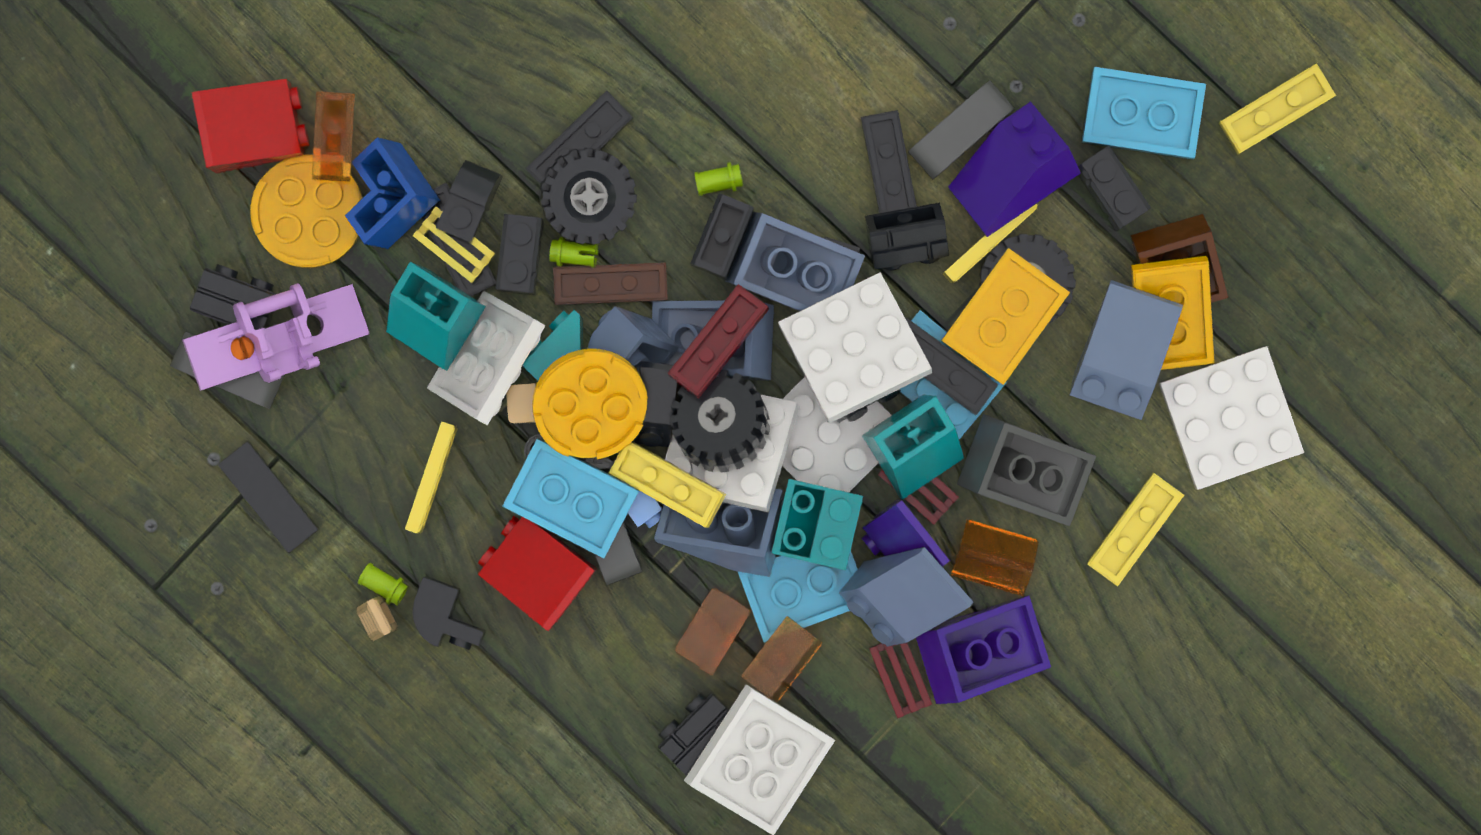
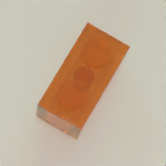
M317 91L312 165L313 180L350 182L355 94Z

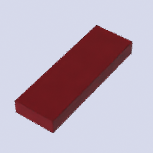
M738 284L670 369L668 376L699 399L764 317L769 307Z

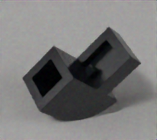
M465 160L449 191V198L436 229L472 244L486 210L489 211L503 176Z
M425 576L422 578L413 604V619L420 635L436 647L441 646L445 634L451 636L449 643L470 650L472 644L481 645L486 630L451 617L461 589Z

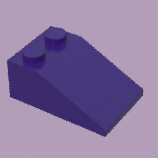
M1030 101L995 127L948 188L986 237H988L1081 172L1067 144Z
M895 500L862 527L866 535L861 539L875 556L879 552H882L884 556H889L925 547L942 567L950 561L902 500Z
M1030 596L1020 597L946 620L916 637L936 704L960 703L1051 668Z

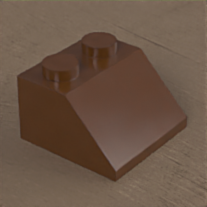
M1203 214L1130 235L1138 264L1207 256L1209 261L1211 303L1228 298L1212 231Z

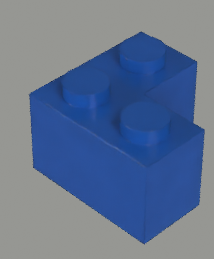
M377 137L352 161V164L371 191L345 216L366 245L389 249L440 201L401 143Z

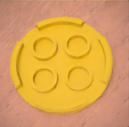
M301 155L286 158L272 167L256 185L250 208L252 226L255 235L263 247L278 260L301 268L325 266L344 256L357 241L359 236L345 215L363 196L358 184L350 173L328 158L317 155Z
M582 349L560 357L543 372L534 389L532 412L540 435L555 451L567 457L570 455L580 458L597 457V459H602L614 455L627 447L639 434L643 427L642 423L647 410L648 397L640 374L625 358L607 350Z

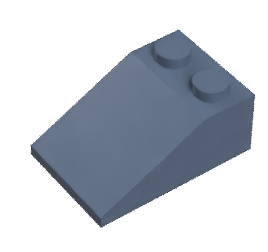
M753 212L725 282L735 286L739 284L747 291L797 311H802L853 286L865 255L766 214Z
M1111 280L1075 369L1070 396L1142 420L1160 374L1183 305Z
M725 300L653 301L652 320L679 346L666 364L674 365ZM765 303L769 310L722 368V370L728 371L730 377L733 378L736 372L742 375L744 380H771L774 305Z
M614 306L612 310L601 317L599 326L590 337L587 349H602L616 353L629 361L640 374L641 361L666 364L679 346L651 318Z
M775 489L769 512L722 502L709 528H705L668 506L663 505L654 537L655 542L733 571L770 577L776 554L771 552L784 501L783 490Z
M925 547L864 561L839 592L847 602L848 609L854 615L861 617L872 629L871 633L874 638L887 647L907 643L968 609L973 604L972 599Z

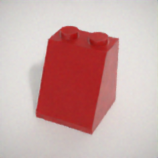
M287 79L191 92L206 168L211 171L222 173L305 155L304 147L309 146L308 133L305 123L299 124L296 110L302 109L301 97L298 87H292L291 82Z
M514 515L501 532L506 538L498 549L491 545L479 560L478 564L483 568L478 575L545 630L549 631L598 568L547 529L524 517L518 519Z

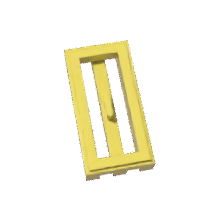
M435 207L430 216L422 223V226L413 234V237L473 283L496 254L474 237L472 245L485 255L480 261L445 232L436 229L434 223L438 218L440 219L443 211ZM427 231L433 232L475 266L473 271L470 273L424 235Z

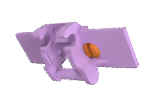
M297 283L291 285L288 291L245 305L243 302L234 304L233 310L237 322L183 339L182 341L201 391L256 372L260 373L263 381L270 383L281 379L282 375L303 368L308 370L320 365V361L317 356H313V353L369 334L353 284L306 299L302 287ZM288 306L291 307L294 315L293 319L266 329H254L251 318ZM308 315L315 316L321 323V330L316 336L311 335L307 326Z

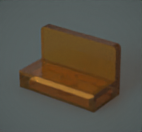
M967 520L951 575L1024 596L1033 572L1039 541L1014 532Z
M711 588L676 646V653L695 663L700 669L713 676L749 616L751 609L717 588Z
M786 616L741 677L768 698L778 702L823 642Z

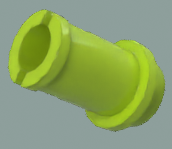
M728 162L727 167L694 172L699 196L732 189L733 192H736L737 187L743 186L739 164L732 165L731 162Z
M560 237L559 240H552L550 262H555L558 267H562L563 263L595 268L597 258L591 255H598V244H580L565 241V237Z
M372 563L365 567L358 580V584L386 599L385 603L388 605L391 603L398 605L409 587L403 583V578L400 577L397 580L375 567Z

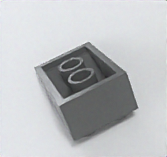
M983 414L957 485L982 496L1070 526L1096 456Z

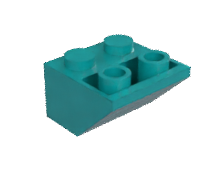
M410 262L391 293L386 332L447 371L486 306L431 270Z
M575 310L570 314L563 311L549 325L553 332L543 342L539 341L538 345L530 351L522 366L535 379L539 380L543 372L560 357L584 349L583 317Z
M923 394L862 435L900 499L906 498L964 459L956 428L937 397Z
M788 479L771 553L846 570L863 496Z

